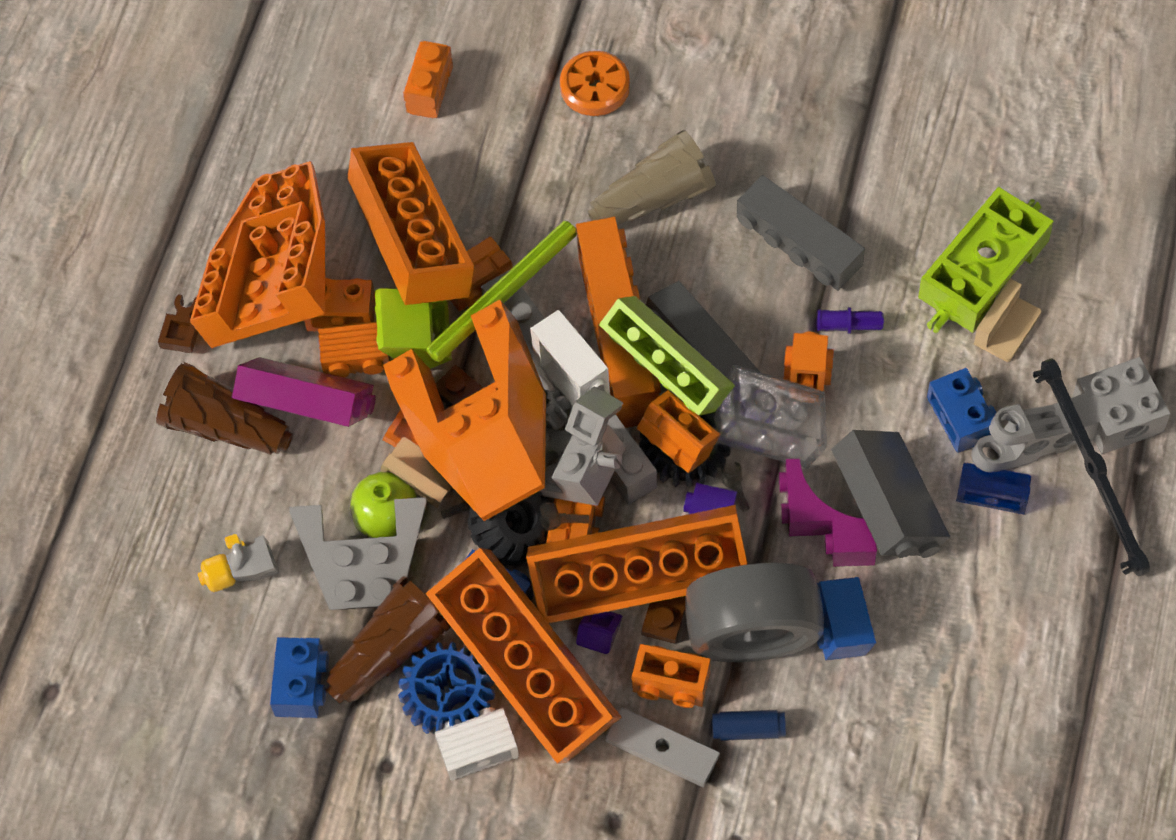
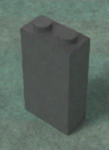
M852 430L831 448L882 556H898L899 558L921 556L922 558H927L940 551V545L947 541L950 535L899 432Z

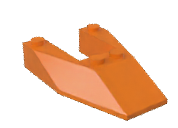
M500 299L471 315L495 380L494 383L444 409L431 369L413 349L383 365L391 390L424 457L484 521L545 488L546 393L519 323Z

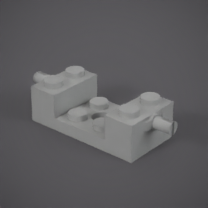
M609 424L606 426L601 442L595 447L567 431L546 428L545 488L540 490L543 493L541 496L598 506L615 469L621 467L619 464L622 465V454L626 448ZM559 458L556 464L547 467L550 461Z

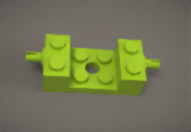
M998 186L921 277L918 298L937 311L932 319L927 322V327L930 330L933 329L934 333H938L947 320H950L972 333L975 332L993 305L995 296L1024 261L1031 264L1049 242L1054 221L1039 212L1041 205L1038 201L1035 204V200L1030 199L1028 204ZM985 247L991 248L995 251L996 255L991 258H985L979 254L978 250Z

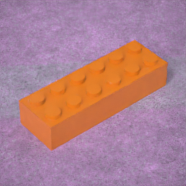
M414 142L351 148L348 181L404 305L468 298L474 265Z
M615 217L577 223L578 259L600 358L608 367L610 395L623 402L622 408L616 413V416L625 428L638 426L644 417L643 415L648 405L660 396V382L656 376L647 368L638 364L625 348L615 343L609 337V334L599 326L618 298L636 296L640 300L638 287L633 284L632 276H634L631 257H627L625 249L627 248L624 228L618 229Z
M736 505L528 547L526 554L537 608L548 623L686 596L687 587L698 578L726 568L748 565Z
M485 548L477 549L425 593L557 764L568 763L622 718L491 550Z

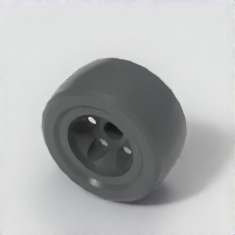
M758 563L736 566L700 577L686 589L685 609L689 639L692 650L701 657L719 662L768 660L805 650L823 636L824 616L820 589L815 574L804 566L788 563Z

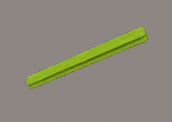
M563 221L428 345V355L436 362H441L476 330L471 315L499 299L504 304L576 237L577 233L574 225L569 221Z

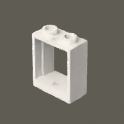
M557 310L531 327L534 361L572 407L577 399L594 386L610 395L608 367L560 310Z

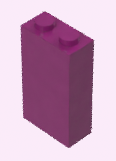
M261 357L238 365L232 394L233 399L347 427L367 418L368 414L371 415L376 403V396L372 394L373 384Z

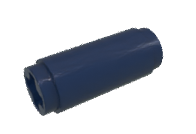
M785 711L720 712V714H712L713 739L730 741L786 737Z

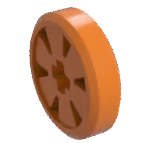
M604 51L580 53L570 59L562 69L560 75L562 98L571 109L587 116L609 114L621 107L629 95V71L622 60L611 53ZM594 80H599L600 83H597L596 87L590 86Z

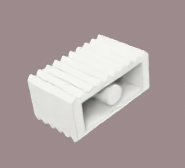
M492 707L479 711V717L462 723L460 720L455 719L456 725L449 726L448 721L443 724L442 730L435 732L450 780L462 778L471 773H476L485 768H490L491 766H496L519 757L517 745L503 708L496 711Z

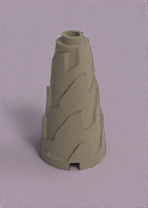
M686 130L678 132L659 145L658 150L635 164L636 168L610 184L609 189L590 202L592 209L588 210L587 213L591 221L615 217L617 225L628 220L632 222L659 208L662 211L687 198L693 199L715 188L716 182L709 165L705 167L702 160L705 157Z

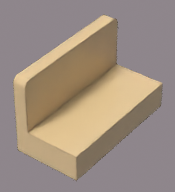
M1009 279L977 327L974 345L1006 362L1012 360L1041 315V309L1019 298L1022 284L1012 279Z
M406 437L399 441L391 454L389 453L380 469L381 472H392L406 481L415 490L416 495L421 498L427 497V502L436 508L439 507L452 488L445 478L424 457L420 447Z

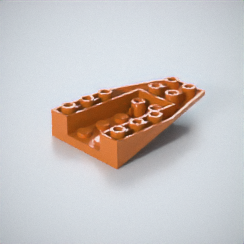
M311 161L299 165H291L284 170L272 174L267 173L255 179L212 248L190 319L191 324L211 348L325 314V218L315 168Z

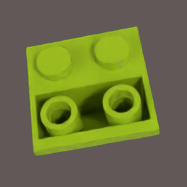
M380 288L375 290L376 341L378 350L392 358H396L413 349L430 369L452 360L451 353L441 362L434 361L427 353V346L449 327L448 301L404 305L398 289Z

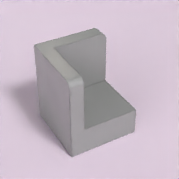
M594 386L574 402L565 430L595 447L601 442L609 419L621 410L623 402Z

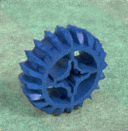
M452 641L449 649L443 650L442 644L438 642L436 644V651L432 653L430 649L424 646L422 649L424 657L421 659L418 656L412 655L411 662L414 667L404 666L403 674L406 678L399 679L398 683L399 688L403 690L398 694L400 702L405 704L402 707L403 712L406 716L412 715L411 723L415 727L423 723L422 729L426 734L431 732L434 727H436V731L442 730L443 724L448 721L449 726L456 725L455 719L460 720L462 723L479 717V711L490 708L491 706L488 701L495 698V692L491 689L495 685L494 681L473 655L470 656L471 652L466 645L460 651H457V645ZM456 668L468 673L476 685L467 684V680L457 678ZM441 669V671L434 676H428L432 672ZM450 678L452 689L449 688L450 692L445 693L443 700L441 689L444 690V687L448 686ZM418 694L426 695L427 699L435 700L438 705V711L425 706L418 698ZM466 703L462 707L452 711V708L456 704Z

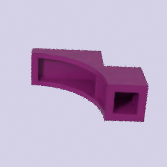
M800 458L786 459L785 472H779L780 493H786L787 503H781V523L788 524L789 537L825 535L826 555L832 554L833 567L875 565L877 545L865 520L840 513L821 501L805 480Z

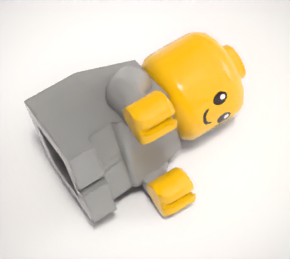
M236 534L225 537L228 549H232V552L228 555L219 554L201 562L202 572L198 573L201 585H207L211 592H217L233 586L236 581L261 580L279 573L269 541L262 535L254 538L255 543L246 546Z

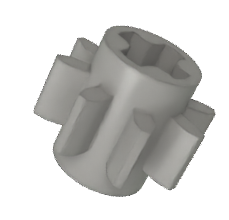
M554 388L551 392L545 390L546 428L557 430L569 419L565 410L569 409L571 405L557 388Z

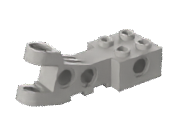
M1141 357L1078 378L1071 398L1090 441H1095L1101 455L1163 433L1171 414ZM1058 403L1022 410L1020 404L998 410L989 425L991 435L979 439L972 449L971 457L974 464L981 470L997 472L1038 461V457L1052 452L1057 454L1066 451L1070 446L1077 443ZM1002 420L1009 421L1005 428L1001 426ZM989 447L994 449L999 458H988L983 453V448Z

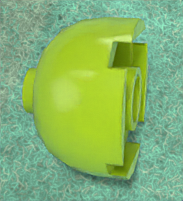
M378 472L368 475L357 484L351 496L350 512L355 528L367 535L368 538L396 536L394 499L417 498L415 490L406 481L392 472Z

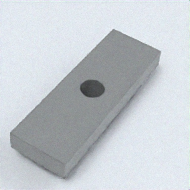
M623 707L621 708L619 714L622 718L612 725L606 736L607 743L704 788L720 757V752ZM659 746H666L669 748L665 752H660L657 750Z

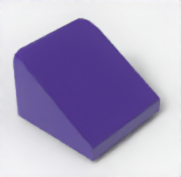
M608 611L583 616L578 627L576 644L593 651L608 654L614 643L623 615Z

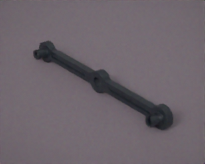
M1052 358L1042 361L1041 370L1034 371L1033 378L1038 377V379H1035L1036 383L1046 381L1051 386L1084 458L1086 471L1094 480L1128 554V561L1122 562L1120 567L1121 569L1129 568L1122 572L1125 575L1134 572L1137 576L1148 574L1150 572L1148 558L1140 550L1106 476L1107 467L1105 461L1093 448L1062 380L1060 367Z

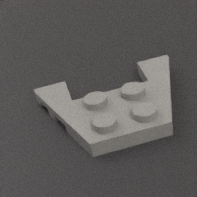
M427 497L394 499L397 533L394 537L325 541L322 505L289 507L291 517L329 610L380 606L393 589L392 586L403 575L408 578L423 514L427 505Z

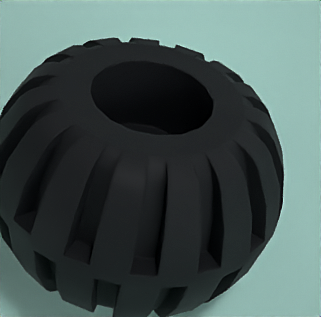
M538 491L485 521L470 507L468 529L471 530V538L474 544L478 545L479 548L491 550L501 563L519 564L527 562L526 554L528 547L546 544L550 520H552V512L549 509L551 505L547 497L544 498L541 496L543 493ZM506 521H512L513 527L509 528Z

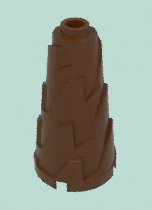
M186 362L184 364L181 363L169 380L163 393L164 396H167L165 405L159 404L156 423L166 429L185 432L213 442L222 441L270 455L272 453L279 454L280 451L287 452L294 435L289 432L290 428L286 425L285 421L264 411L257 404L233 399V389L202 373L195 366Z
M404 575L392 586L393 589L375 610L374 616L352 641L353 645L329 671V677L326 681L330 685L325 690L339 704L344 700L351 703L360 699L382 678L388 677L411 658L412 655L416 656L422 651L424 646L426 647L440 635L444 636L451 628L446 619L439 614V610L413 582H408Z

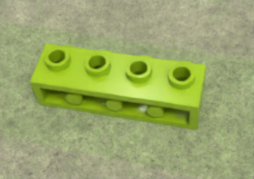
M636 296L618 298L599 324L615 343L625 348L638 364L647 368L665 388L677 395L689 410L699 416L715 412L735 386Z

